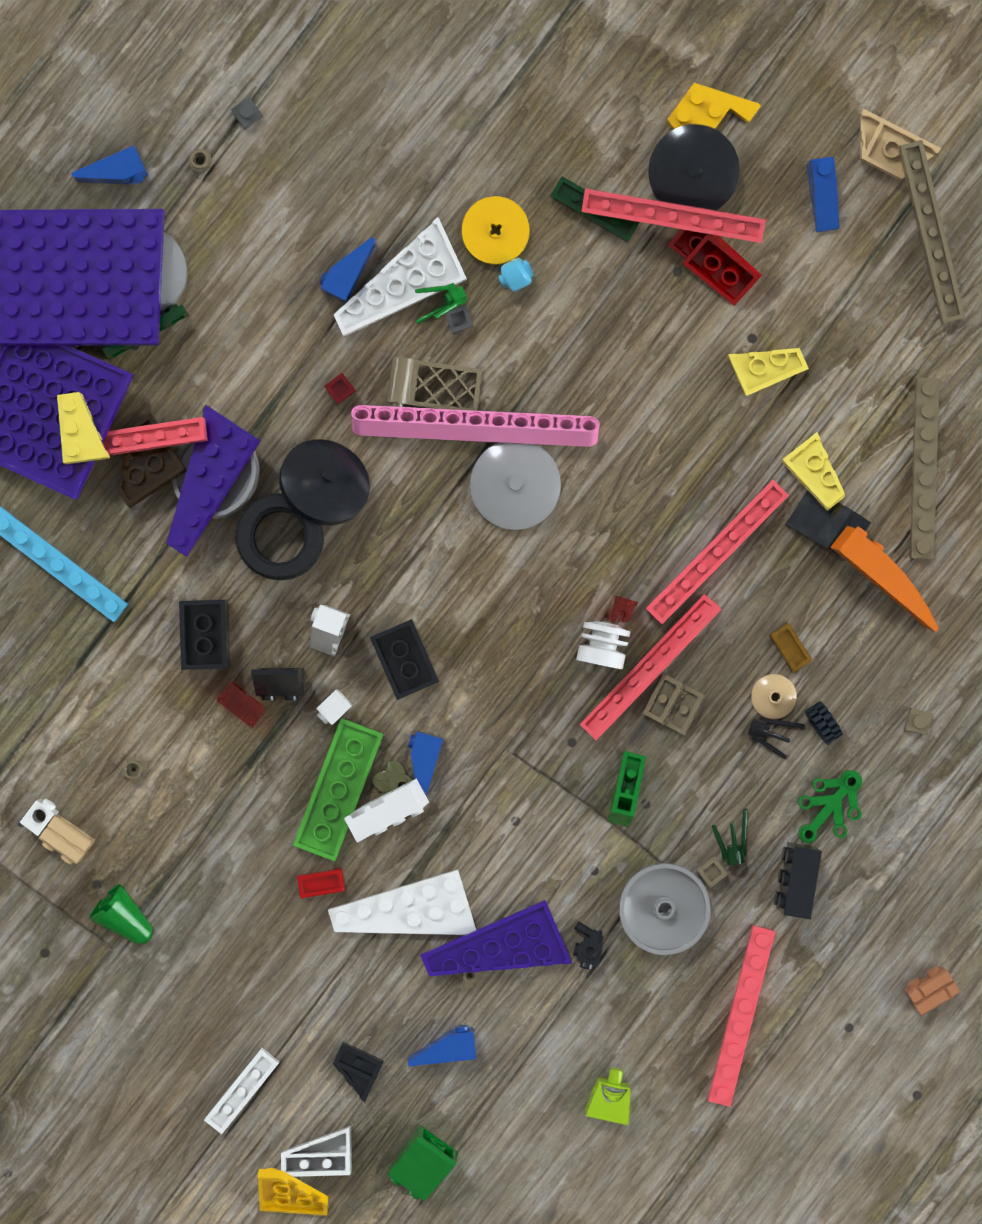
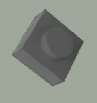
M247 97L231 109L245 130L263 117L250 97Z
M466 305L454 308L445 314L452 334L473 327Z

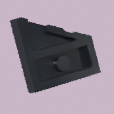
M342 1042L333 1065L343 1074L347 1083L358 1093L359 1098L365 1102L384 1060L346 1042Z

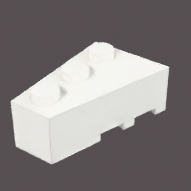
M414 779L361 806L344 819L356 842H359L374 833L375 835L381 834L391 824L395 827L406 821L405 817L409 815L413 818L424 812L423 807L429 801L418 780Z
M351 1126L284 1150L281 1153V1170L293 1177L350 1175L352 1173Z

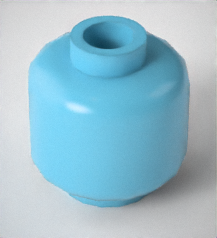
M516 258L501 266L499 280L504 288L508 287L511 291L515 292L528 286L532 282L531 277L534 276V273L527 260L523 261L521 258Z

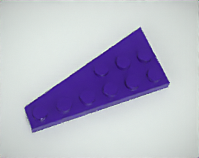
M205 405L202 417L206 420L208 441L194 444L166 542L184 556L189 555L261 441L207 405Z
M546 900L420 954L429 976L572 964Z

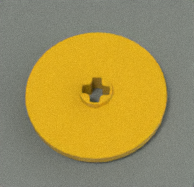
M492 196L477 201L467 211L462 223V238L467 250L476 259L486 264L500 265L514 260L523 252L529 239L530 228L525 212L517 203L505 197ZM491 226L501 227L499 236L497 234H490L492 231Z

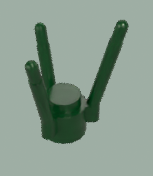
M747 809L743 810L741 846L737 844L734 822L730 823L732 844L727 846V850L716 825H712L714 835L721 850L722 859H727V865L745 863L744 856L747 855Z

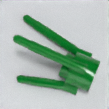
M451 283L445 286L416 289L415 293L447 290V293L444 294L446 304L417 319L416 323L419 324L433 316L435 319H438L454 308L466 303L467 297L462 286L455 287V284Z

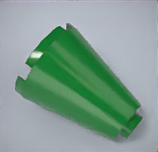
M117 884L107 892L108 896L104 900L101 899L97 903L89 919L136 945L141 943L145 945L153 936V927L122 885Z

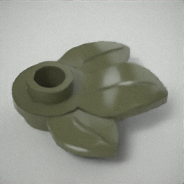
M388 761L387 771L379 772L371 778L373 785L379 791H382L381 796L400 787L401 782L408 783L414 780L406 774L404 766L397 761Z

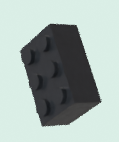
M228 600L179 601L181 670L230 668Z
M413 619L370 637L397 700L439 682Z
M787 842V847H783L781 859L784 860V866L778 873V883H781L779 892L776 891L774 897V905H777V909L783 915L811 920L822 851L815 846Z

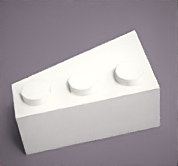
M320 605L319 608H314L310 621H313L310 648L335 657L351 614L327 605Z

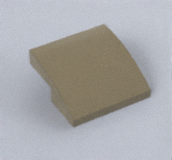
M663 674L642 714L685 736L705 695Z

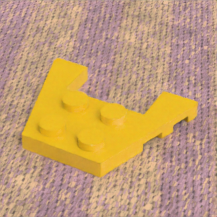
M693 83L668 117L667 123L672 130L690 124L705 125L716 129L730 110L748 124L761 105Z

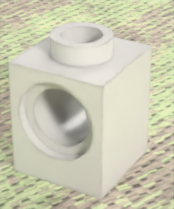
M336 689L316 708L319 711L317 716L325 724L329 722L333 725L353 704Z
M46 798L44 800L38 799L20 823L39 836L59 811L55 809L56 805ZM38 809L45 812L46 818L44 821L37 819L36 812Z

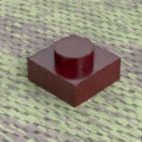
M343 373L324 386L338 405L356 392Z

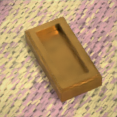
M786 623L769 634L793 673L813 661L790 623Z

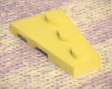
M800 348L727 355L745 397L809 369Z
M76 392L57 395L63 463L73 464L109 459L110 456L101 441L102 438L94 425L93 417L83 394Z
M818 432L782 460V463L827 511L845 497L844 490L835 470L831 466L827 452L822 446Z

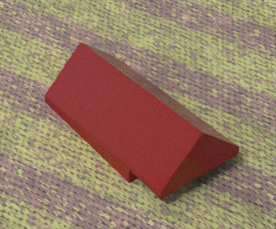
M680 229L668 244L669 247L685 259L682 263L734 306L762 276L718 235Z

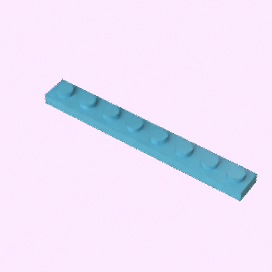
M0 506V536L113 622L117 621L129 605L126 601Z

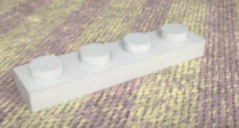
M261 1048L206 1116L204 1121L222 1134L280 1061Z

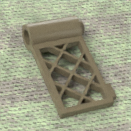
M392 357L387 403H390L391 407L409 405L431 409L477 411L482 369L419 361L405 357ZM419 366L428 367L434 375L423 382L418 376ZM433 368H438L440 370L438 372H435ZM443 370H450L456 377L447 385L438 375ZM455 371H459V372H463V373H461L460 375H458ZM466 373L476 374L475 384L470 388L461 379ZM436 377L443 388L433 395L425 384ZM417 380H418L421 385H419V386L416 388V384H417ZM458 380L466 391L455 398L448 387ZM423 386L430 395V398L425 402L414 401L415 392ZM475 387L473 395L470 390ZM444 390L453 399L448 405H441L435 398ZM468 393L473 399L472 409L463 408L458 399ZM433 399L436 404H432V403H428V402ZM455 402L458 407H454V406H450V405H452V404Z

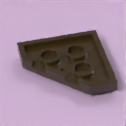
M150 413L132 425L131 428L158 424V422ZM172 446L125 453L122 463L123 470L121 478L118 479L117 490L126 505L132 508L187 470Z

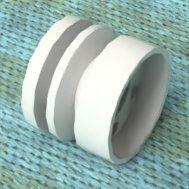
M600 621L584 622L583 628L592 629L593 631L592 635L581 634V637L590 640V645H579L576 660L623 669L626 655L616 651L617 646H628V642L618 641L619 635L629 637L631 631H627L619 625Z

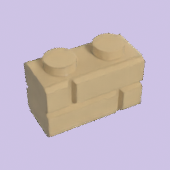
M59 814L52 818L39 837L46 849L50 851L55 849L61 853V859L68 864L73 862L78 864L95 842L94 838Z

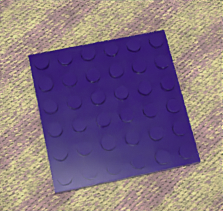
M1 346L0 466L77 500L95 461L73 464L63 463L57 395L76 392L83 394L93 417L94 425L100 433L103 443L134 375L70 346Z

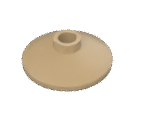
M769 674L760 678L755 683L751 693V700L755 710L763 717L769 719H780L788 715L793 710L797 698L792 682L778 674ZM773 693H778L779 699L777 701L771 699Z

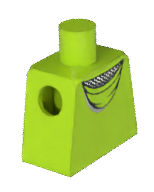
M611 1067L608 1079L597 1078L585 1107L587 1117L624 1125L629 1124L630 1086L628 1083L621 1082L624 1070Z

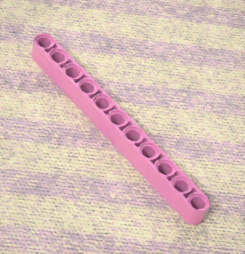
M370 405L356 406L351 412L352 431L361 436L590 447L598 441L600 426L599 421L594 417Z

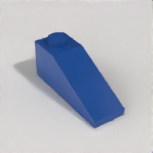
M134 145L71 173L77 182L127 185L130 183L132 185L144 181V177L148 176L142 159Z
M834 157L812 159L806 165L816 233L839 229Z
M371 237L332 266L328 273L324 272L319 283L322 285V292L347 303L377 244L376 239Z
M417 730L416 735L411 734L408 747L412 748L410 754L414 777L418 780L424 794L427 795L443 738Z
M468 1025L455 1026V1029L448 1031L409 1056L408 1066L476 1059L474 1028H469Z

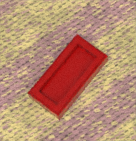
M342 868L297 875L300 899L345 891Z

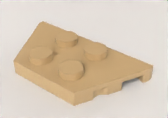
M865 109L860 113V161L899 181L905 178L898 149L900 145L922 140L927 161L941 149Z

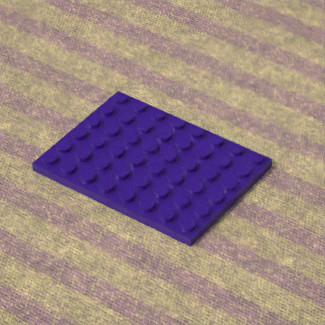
M163 209L0 210V346H159L165 211Z

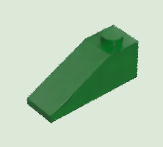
M624 751L607 822L625 827L630 826L635 814L646 756Z

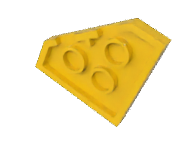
M275 1168L259 1169V1211L327 1216V1195L282 1170Z

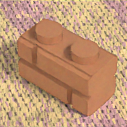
M935 966L926 972L927 976L922 979H912L907 983L908 987L904 989L915 1010L921 1016L960 993L949 972L943 966L940 968Z

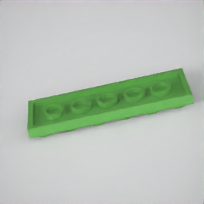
M344 718L340 719L293 846L336 861L348 830V825L344 818L356 809L384 733Z

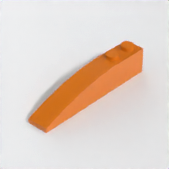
M847 526L830 548L925 628L937 632L939 628L920 593L897 564L883 552L884 547L875 540L871 542L867 538L868 533L862 528Z

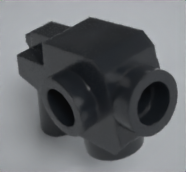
M578 921L574 929L585 936L583 942H576L573 956L577 957L580 968L593 970V967L598 966L600 962L604 939L602 936L603 931L592 930Z

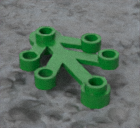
M847 770L841 774L840 778H815L813 780L812 787L818 792H822L826 788L839 787V789L833 795L814 797L802 795L799 797L798 805L805 810L811 808V806L825 805L810 824H804L798 829L800 840L805 843L815 841L817 830L832 811L834 817L833 834L838 838H844L847 835L848 830L843 822L841 800L847 794L849 803L847 816L851 820H859L862 812L858 808L856 791L861 788L862 777L858 772ZM853 777L855 783L852 786H849L847 781L849 778ZM817 781L823 782L821 789L816 788ZM804 798L809 800L807 806H802L801 804ZM856 809L858 815L851 817V811ZM838 827H843V834L838 835L836 833ZM807 830L812 831L810 838H806L804 835Z

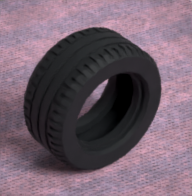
M282 493L262 496L248 505L243 514H241L235 531L236 548L245 565L256 574L271 580L281 581L300 577L315 565L323 550V526L310 522L294 512L285 501ZM286 512L299 519L304 528L305 540L303 548L296 557L287 562L276 563L269 561L260 553L255 536L259 524L265 517L272 513Z

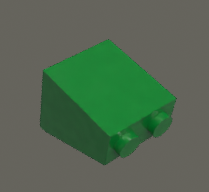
M419 1125L389 1167V1179L395 1185H402L407 1188L408 1193L417 1200L421 1198L425 1201L456 1165L457 1150L422 1125Z

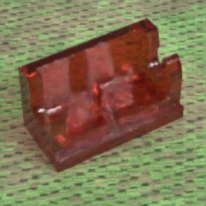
M612 596L606 620L615 622L619 615L620 617L623 616L622 622H628L631 619L634 606H637L638 602L619 596Z
M233 681L227 684L216 699L218 703L222 704L251 728L255 726L268 709Z

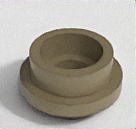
M197 149L190 154L189 164L194 171L205 172L210 168L212 158L206 150ZM198 158L205 159L202 165L197 164Z

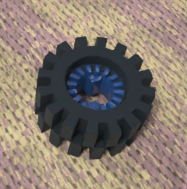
M821 701L805 710L810 724H812L814 730H816L825 744L828 745L843 735L837 721Z

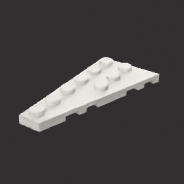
M437 217L428 228L422 231L412 243L405 247L379 274L334 314L343 336L442 292L415 293L416 289L445 286L451 283L457 285L467 280L439 218Z
M458 869L328 909L334 932L465 935L477 930Z

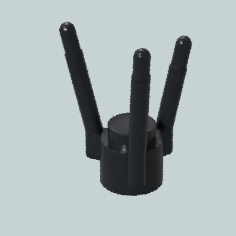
M761 716L759 719L753 718L748 731V735L752 736L751 740L759 742L783 759H786L787 755L762 738L766 739L768 735L787 743L790 742V739L769 731L770 726L767 724L794 728L805 727L804 724L767 719Z

